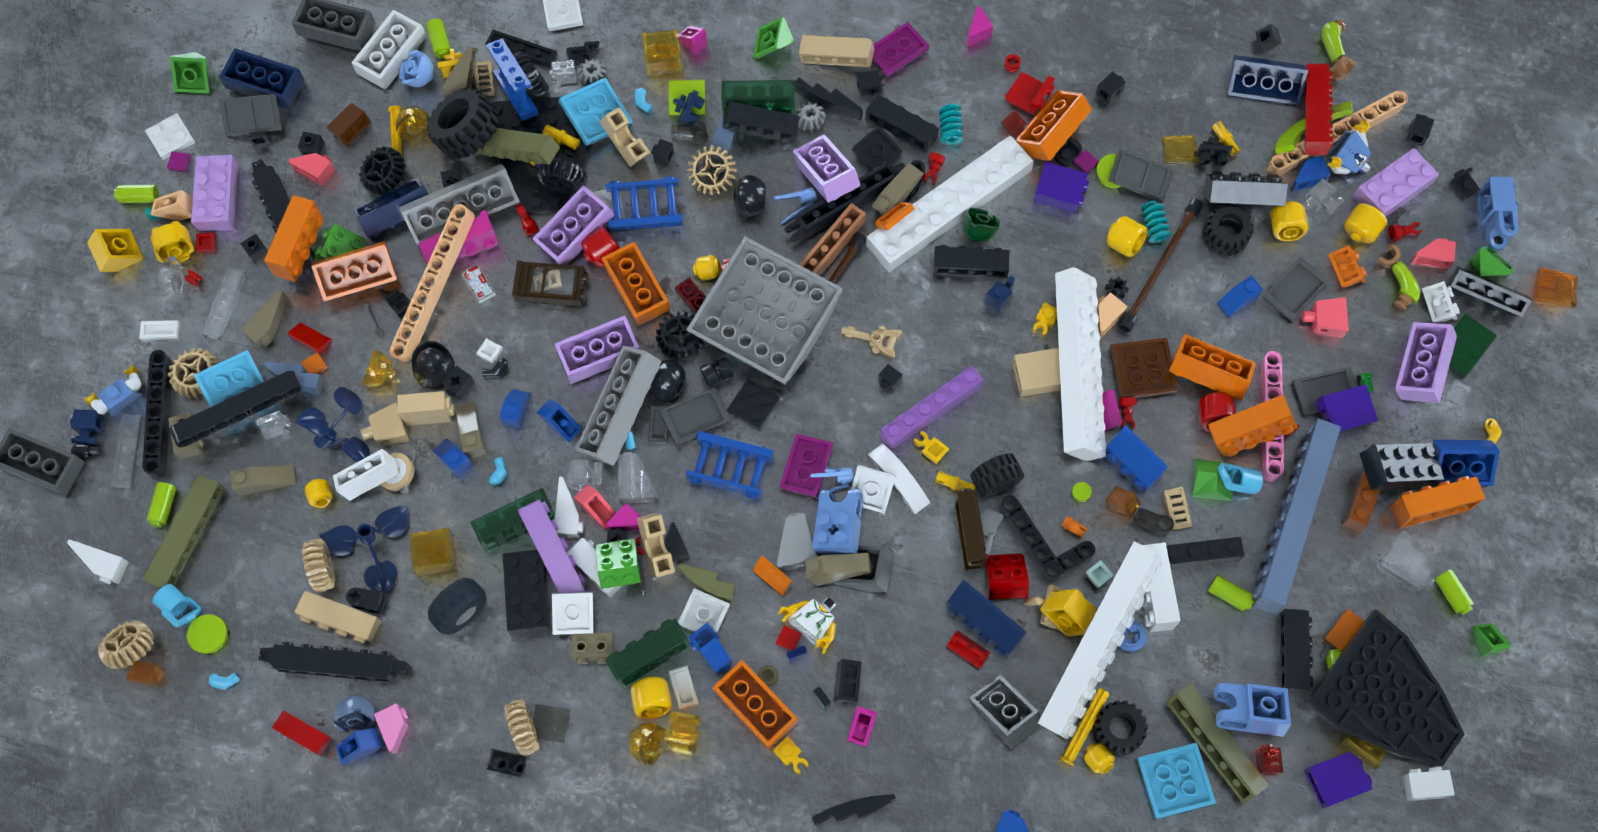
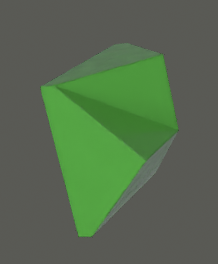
M780 17L758 28L753 54L754 59L795 42L784 17Z
M196 52L170 56L174 92L210 93L206 57Z
M1488 245L1483 246L1468 262L1480 272V276L1510 275L1515 271L1510 264Z
M1194 459L1192 497L1232 501V491L1225 487L1217 469L1221 463L1228 462Z

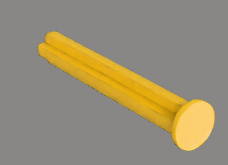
M393 105L388 107V112H390L391 148L402 155L401 112L403 108Z
M1102 688L1097 690L1062 757H1059L1072 766L1075 765L1073 762L1109 696L1106 690Z

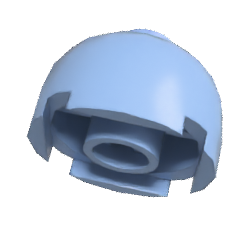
M413 50L408 54L410 57L407 61L403 60L399 70V78L403 80L401 81L408 86L423 87L433 79V62L424 53Z

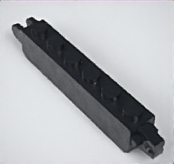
M260 159L252 163L254 171L252 173L254 178L252 184L256 191L259 190L261 193L258 197L262 205L267 206L268 209L265 212L269 220L273 219L274 224H272V228L276 233L290 203V199L274 167L266 166L263 160ZM312 247L310 248L309 258L305 260L302 266V273L306 277H311L314 274L311 263L315 261L316 255Z
M901 162L895 166L889 165V163L882 164L860 177L859 182L861 186L829 203L823 199L796 216V220L784 228L785 232L790 233L796 229L800 230L792 235L790 238L792 242H796L804 237L805 239L811 237L833 224L851 203L860 208L877 198L905 167L904 163Z
M282 642L281 645L274 644V647L260 648L258 656L259 661L271 664L274 669L282 673L389 683L394 680L395 675L405 676L411 673V667L407 662L398 660L388 651H380V654H375L367 649L354 652L353 649L341 647L340 650H333L331 646L323 645L321 648H313V645L301 644L300 647L294 646L290 642Z

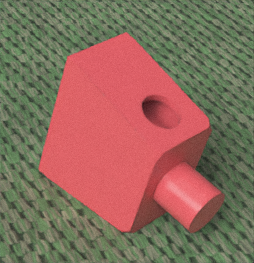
M1346 297L1316 301L1311 311L1302 312V322H1312L1314 333L1344 338L1349 331Z

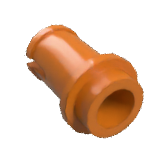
M1069 516L1065 518L1061 525L1064 527V530H1069L1080 539L1088 529Z

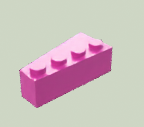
M486 210L480 212L481 216L474 219L456 262L460 258L473 256L482 250H489L499 245ZM441 233L419 243L426 264H428Z

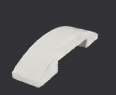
M881 444L868 454L879 470L881 469L885 473L896 476L894 487L902 495L903 501L914 514L930 504L929 499L914 477L886 445Z

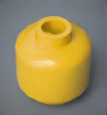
M714 255L698 257L695 265H693L694 275H698L702 281L715 279L722 271L720 267L721 262Z
M313 479L305 486L304 491L307 501L311 506L323 508L333 498L330 484L324 479Z
M1092 743L1085 749L1084 761L1094 773L1105 774L1114 767L1115 757L1102 743Z

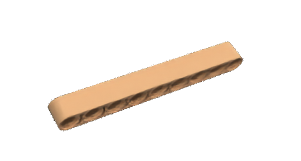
M1395 91L1333 124V133L1330 134V136H1333V146L1345 131H1356L1352 126L1360 125L1361 120L1368 122L1370 129L1398 114L1408 100L1406 93ZM1305 140L1297 143L1294 151L1273 156L1267 167V173L1278 174L1280 177L1303 165L1306 159L1313 156L1318 157L1319 155H1305Z
M462 204L453 207L390 347L391 356L402 362H408L412 359V354L422 338L474 221V213Z

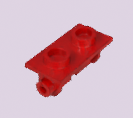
M958 630L953 634L946 646L978 669L982 667L991 653Z

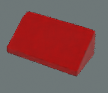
M301 322L287 333L291 339L314 352H318L320 355L323 354L332 341L329 337Z

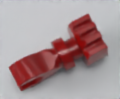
M931 152L928 157L931 163L929 166L930 170L925 174L924 182L926 184L927 178L932 177L934 179L932 186H934L937 182L936 174L939 172L940 166H943L945 157Z
M522 203L515 206L526 235H533V233L535 234L536 231H539L536 221L527 214Z
M1413 222L1408 226L1390 225L1388 235L1391 242L1399 241L1402 236H1418L1423 230L1417 231L1414 228L1418 227L1421 223Z
M1136 397L1119 399V407L1123 408L1121 412L1124 415L1121 429L1125 426L1126 422L1131 424V431L1135 428V422L1132 419L1133 410L1131 408L1137 404Z

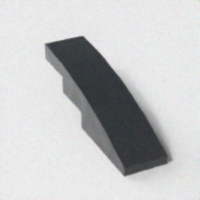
M800 77L794 81V91L814 104L817 102L818 106H822L826 110L857 120L862 119L863 109L836 88L830 93L818 83L811 87Z
M894 794L851 800L830 807L812 816L811 820L815 827L831 817H834L838 824L856 814L860 821L895 801L896 797Z

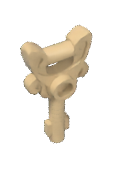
M848 326L847 328L842 327L841 334H844L846 338L852 339L855 337L869 341L873 354L876 355L881 352L887 358L894 359L895 351L893 348L895 341L901 337L902 330H886L884 326H880L878 330H874L869 334L855 330V327ZM886 337H889L886 347H884L882 345V341Z

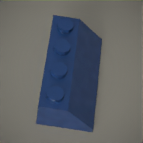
M1233 55L1227 95L1300 106L1308 69L1306 65Z
M417 178L396 188L395 192L390 191L389 195L384 194L354 209L353 212L367 238H374L382 233L381 231L387 228L393 229L399 222L405 220L400 206L429 194L421 180Z
M965 580L960 583L946 603L947 611L955 618L959 617L963 621L962 624L971 631L973 629L978 633V638L986 644L990 643L994 647L993 650L1001 657L1004 655L1008 658L1026 634L1022 627Z

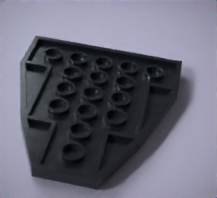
M561 97L531 99L537 108L538 115L521 121L510 101L491 102L498 112V126L496 128L543 134L545 126L549 124L560 131H566L572 137L580 139V144L576 150L564 144H558L560 148L554 157L561 160L566 159V161L572 162L585 170L593 144L585 146L558 102ZM499 158L507 171L519 201L524 206L528 215L557 213L573 197V195L559 193L543 185L538 180L539 168L536 165L533 166L530 162L526 163L521 160L513 161L508 158Z
M1377 609L1372 610L1305 702L1306 705L1339 732L1396 756L1435 766H1443L1465 735L1445 692L1409 637Z

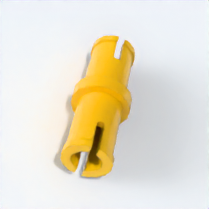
M1221 121L1218 122L1219 126L1215 123L1212 126V130L1218 136L1219 142L1222 145L1232 146L1230 156L1233 157L1235 154L1240 153L1241 149L1233 140V135L1226 130Z
M549 124L543 130V134L547 132L548 135L556 140V143L564 144L573 150H576L580 144V139L572 137L566 131H560Z
M939 471L936 477V483L950 487L952 491H960L965 488L975 490L974 484L961 480L959 476L954 477Z

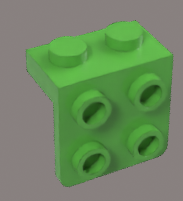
M333 223L329 228L324 229L321 235L323 241L317 245L314 254H316L314 260L319 261L364 248L367 240Z
M634 539L603 543L596 546L597 573L601 589L641 583L637 563L636 542Z

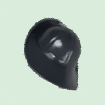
M436 341L422 342L412 354L411 362L414 378L424 387L440 386L455 368L454 359L448 349Z

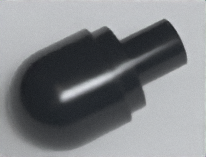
M78 443L71 448V454L76 455L80 459L100 453L99 446L92 447L91 444Z

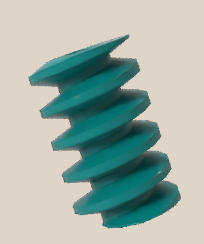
M944 105L939 110L941 141L947 145H958L963 142V131H961L963 126L961 124L962 118H960L962 116L961 105Z
M1150 201L1141 206L1144 223L1148 231L1149 243L1161 242L1171 236V231H1167L1170 228L1169 224H1166L1168 222V218L1165 217L1167 213L1162 211L1165 209V205L1159 204L1157 201Z

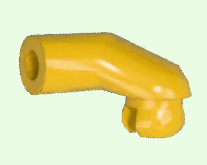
M1489 418L1485 422V428L1489 435L1487 440H1492L1496 445L1502 432L1496 420Z

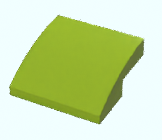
M705 80L669 81V115L680 116L681 111L680 113L675 112L676 105L673 104V100L675 98L680 99L681 94L685 95L687 99L688 94L695 90L699 92L698 96L705 100ZM705 102L700 110L692 107L691 112L696 115H706Z

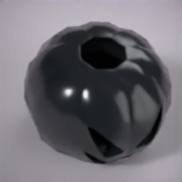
M753 175L744 176L737 181L734 187L733 204L738 213L749 217L763 211L766 196L765 183L759 177Z
M672 360L661 361L659 370L651 383L649 393L660 401L674 400L682 392L686 382V372L683 366Z

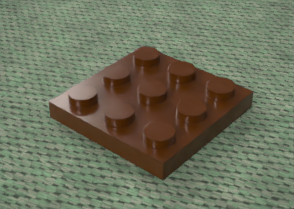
M1167 337L1110 345L1120 398H1139L1177 393L1178 387L1175 374L1169 371L1172 359Z

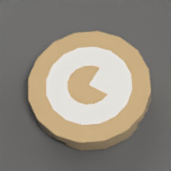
M392 453L390 455L395 458L399 474L381 483V486L390 491L401 490L400 488L406 487L411 482L415 468L408 456L402 453Z

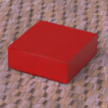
M197 233L196 252H216V233Z
M784 625L776 645L794 653L802 633Z

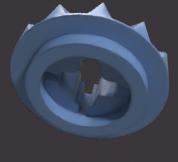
M1134 620L1131 627L1126 628L1123 634L1126 636V631H1129L1130 634L1137 632L1133 637L1134 641L1124 639L1120 645L1121 649L1129 652L1138 651L1144 646L1147 639L1145 628Z

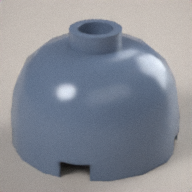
M351 695L341 700L335 708L334 726L338 730L347 733L348 729H356L355 731L371 729L375 722L374 706L364 697Z

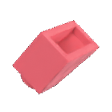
M317 153L291 158L288 161L294 171L321 186L325 184L335 171L332 160L325 155L320 156Z
M1446 238L1436 239L1418 251L1411 259V264L1448 270L1455 261L1456 242L1449 241Z
M586 485L573 498L592 519L606 530L607 522L616 512L597 490Z

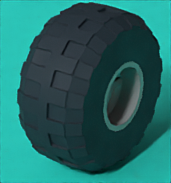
M458 579L442 590L429 606L428 619L440 633L454 634L468 625L482 611L487 600L486 593L473 579Z

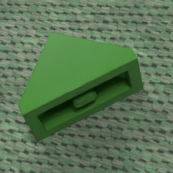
M1492 623L1472 626L1480 657L1500 654L1511 648V644Z

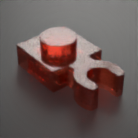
M1014 110L1000 124L1011 136L1016 134L1019 137L1027 123Z

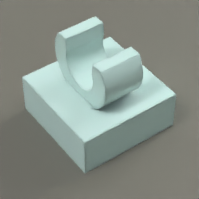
M1101 560L1085 572V575L1097 589L1114 576Z

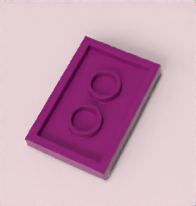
M907 21L873 44L874 53L872 61L888 78L928 51L930 46Z
M796 434L781 479L780 489L817 498L824 477L812 478L810 474L826 472L834 446L833 442Z

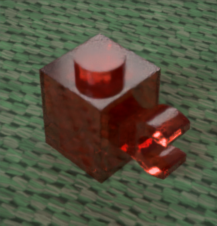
M1265 744L1255 751L1257 770L1262 776L1280 775L1284 772L1281 747L1274 748L1273 744Z

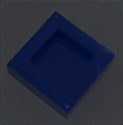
M804 645L786 653L789 663L808 656Z

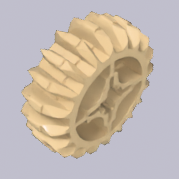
M711 145L710 151H708V148L705 146L703 147L704 153L697 150L699 156L692 155L695 162L689 161L688 164L693 166V168H689L687 171L693 174L688 176L690 180L695 179L691 184L693 186L698 185L696 190L701 191L703 189V194L705 195L710 191V195L713 196L715 190L717 194H721L720 188L727 191L728 189L725 185H733L729 180L730 178L736 179L734 175H731V173L737 172V169L731 168L736 165V162H729L733 156H727V150L721 153V147L718 146L715 151V147ZM711 156L720 157L725 163L714 164ZM706 159L705 167L698 172L701 162ZM711 165L716 169L713 175L708 172ZM726 169L724 178L719 182V174ZM700 177H710L714 185L704 184Z
M191 348L190 352L184 350V355L178 354L177 360L172 359L174 365L169 366L171 372L167 373L171 378L169 382L180 395H185L188 398H191L192 395L198 398L199 394L204 396L194 375L206 370L207 365L210 368L219 362L207 350L204 351L201 348L198 350Z
M313 539L305 542L302 547V560L312 589L315 592H324L334 588L336 577L328 546H326L322 539Z
M132 620L130 623L126 621L123 625L119 624L117 628H112L110 633H106V637L101 639L102 643L98 645L99 650L97 652L101 658L100 660L107 667L117 670L121 667L125 669L128 665L133 666L134 662L140 661L142 656H146V652L150 651V646L154 644V636L151 629L141 621L136 622L135 620Z
M522 699L510 702L505 706L504 710L516 749L522 756L532 754L539 749L540 745L530 711Z

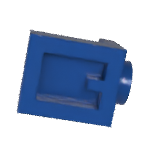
M707 622L688 638L691 640V647L696 652H700V649L715 637L719 639L721 637L710 623Z

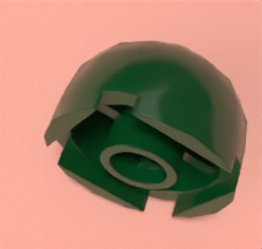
M969 208V211L966 210L963 216L962 228L972 242H984L994 237L999 229L1000 220L995 215L993 217L987 215L988 211Z

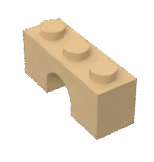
M618 107L601 119L600 124L629 167H632L646 158L650 151L641 138L635 139L628 129L629 120L621 108Z
M653 513L637 518L650 575L660 577L674 573L675 569L671 553L667 551L663 540V534H666L662 515Z

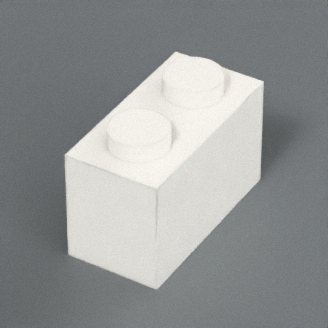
M1442 767L1429 768V772H1422L1421 769L1408 770V774L1402 776L1407 801L1448 798L1455 795L1450 770H1442Z

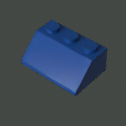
M1127 426L1122 428L1105 449L1106 459L1111 463L1114 462L1119 467L1120 473L1125 477L1128 476L1133 481L1134 487L1139 491L1142 490L1144 493L1162 478L1168 468Z
M1433 440V447L1444 480L1434 485L1445 481H1450V483L1457 482V479L1468 476L1469 478L1477 477L1480 485L1493 486L1500 450L1492 440Z

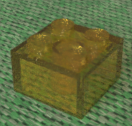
M677 29L642 33L647 76L683 71Z
M449 528L409 534L412 572L417 578L457 572L454 537Z

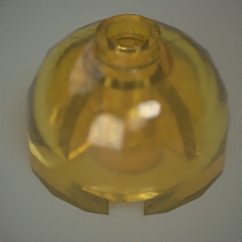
M409 106L402 109L395 121L398 136L409 142H416L415 138L423 137V140L427 139L429 114L417 106Z
M373 350L361 385L376 389L385 386L388 380L392 381L395 370H392V361L386 354Z
M647 722L638 725L632 730L628 736V748L632 757L644 765L646 763L653 764L664 750L661 745L663 741H667V731L665 728Z

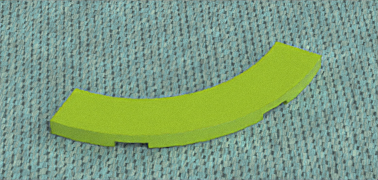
M1352 102L1341 103L1329 108V110H1333L1332 121L1352 115ZM1305 118L1291 126L1281 135L1275 146L1276 154L1295 150L1297 143L1301 139L1300 136L1303 133L1305 134Z

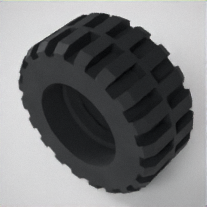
M462 88L460 91L452 92L450 96L447 95L442 102L437 104V108L432 111V116L428 119L427 134L429 139L447 157L454 159L466 158L470 154L477 153V150L482 149L485 146L484 144L491 140V136L495 133L496 126H498V112L479 90Z

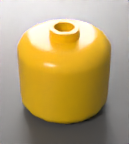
M1286 201L1285 206L1276 205L1271 210L1270 222L1272 233L1276 239L1285 242L1295 241L1305 236L1308 232L1306 210L1302 204L1295 201Z
M1360 203L1344 222V229L1354 241L1371 244L1375 242L1387 225V218L1377 208L1369 204Z
M1122 216L1109 227L1107 244L1110 248L1124 256L1132 257L1142 248L1147 237V228L1130 217Z
M644 677L631 686L630 694L633 709L638 718L654 719L667 714L671 710L672 701L668 683L665 679L661 677Z

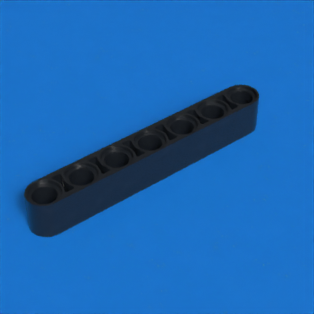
M154 350L149 356L142 462L144 472L157 480L163 478L167 471L168 418H170L172 387L169 382L171 378L167 373L171 372L169 366H173L172 359L162 350ZM160 429L159 432L156 435H154L155 431ZM159 447L158 450L155 453H153V450ZM157 466L156 470L152 471V468Z
M286 371L172 425L169 430L176 446L179 448L186 447L296 395L302 390V387L295 372Z

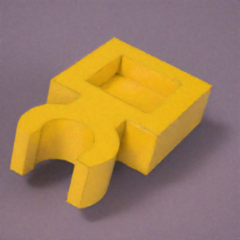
M1044 302L1035 320L1038 323L1034 325L1032 332L1035 333L1038 328H1041L1043 330L1041 337H1045L1048 331L1047 326L1052 328L1057 320V308Z
M921 431L920 436L924 440L918 441L915 438L913 442L917 447H923L922 454L937 465L949 451V448L935 437L929 440L927 433Z
M788 736L773 749V752L786 766L790 763L793 764V769L797 774L801 773L797 768L799 763H803L806 767L809 766L807 760L798 757L802 751Z

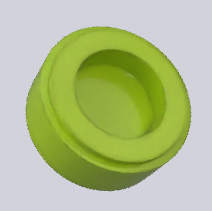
M1078 482L1073 486L1071 494L1074 500L1082 503L1089 500L1092 489L1089 484Z

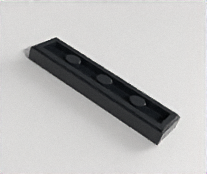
M492 29L485 43L487 45L503 38L513 55L523 51L531 62L550 69L558 55L556 50Z

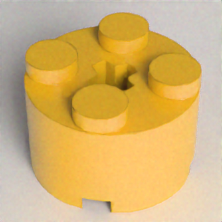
M173 221L170 224L155 227L151 230V242L159 262L164 263L163 261H166L169 264H179L188 260L191 252H194L189 231L179 221Z

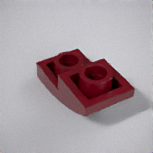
M689 277L674 289L696 315L706 296Z

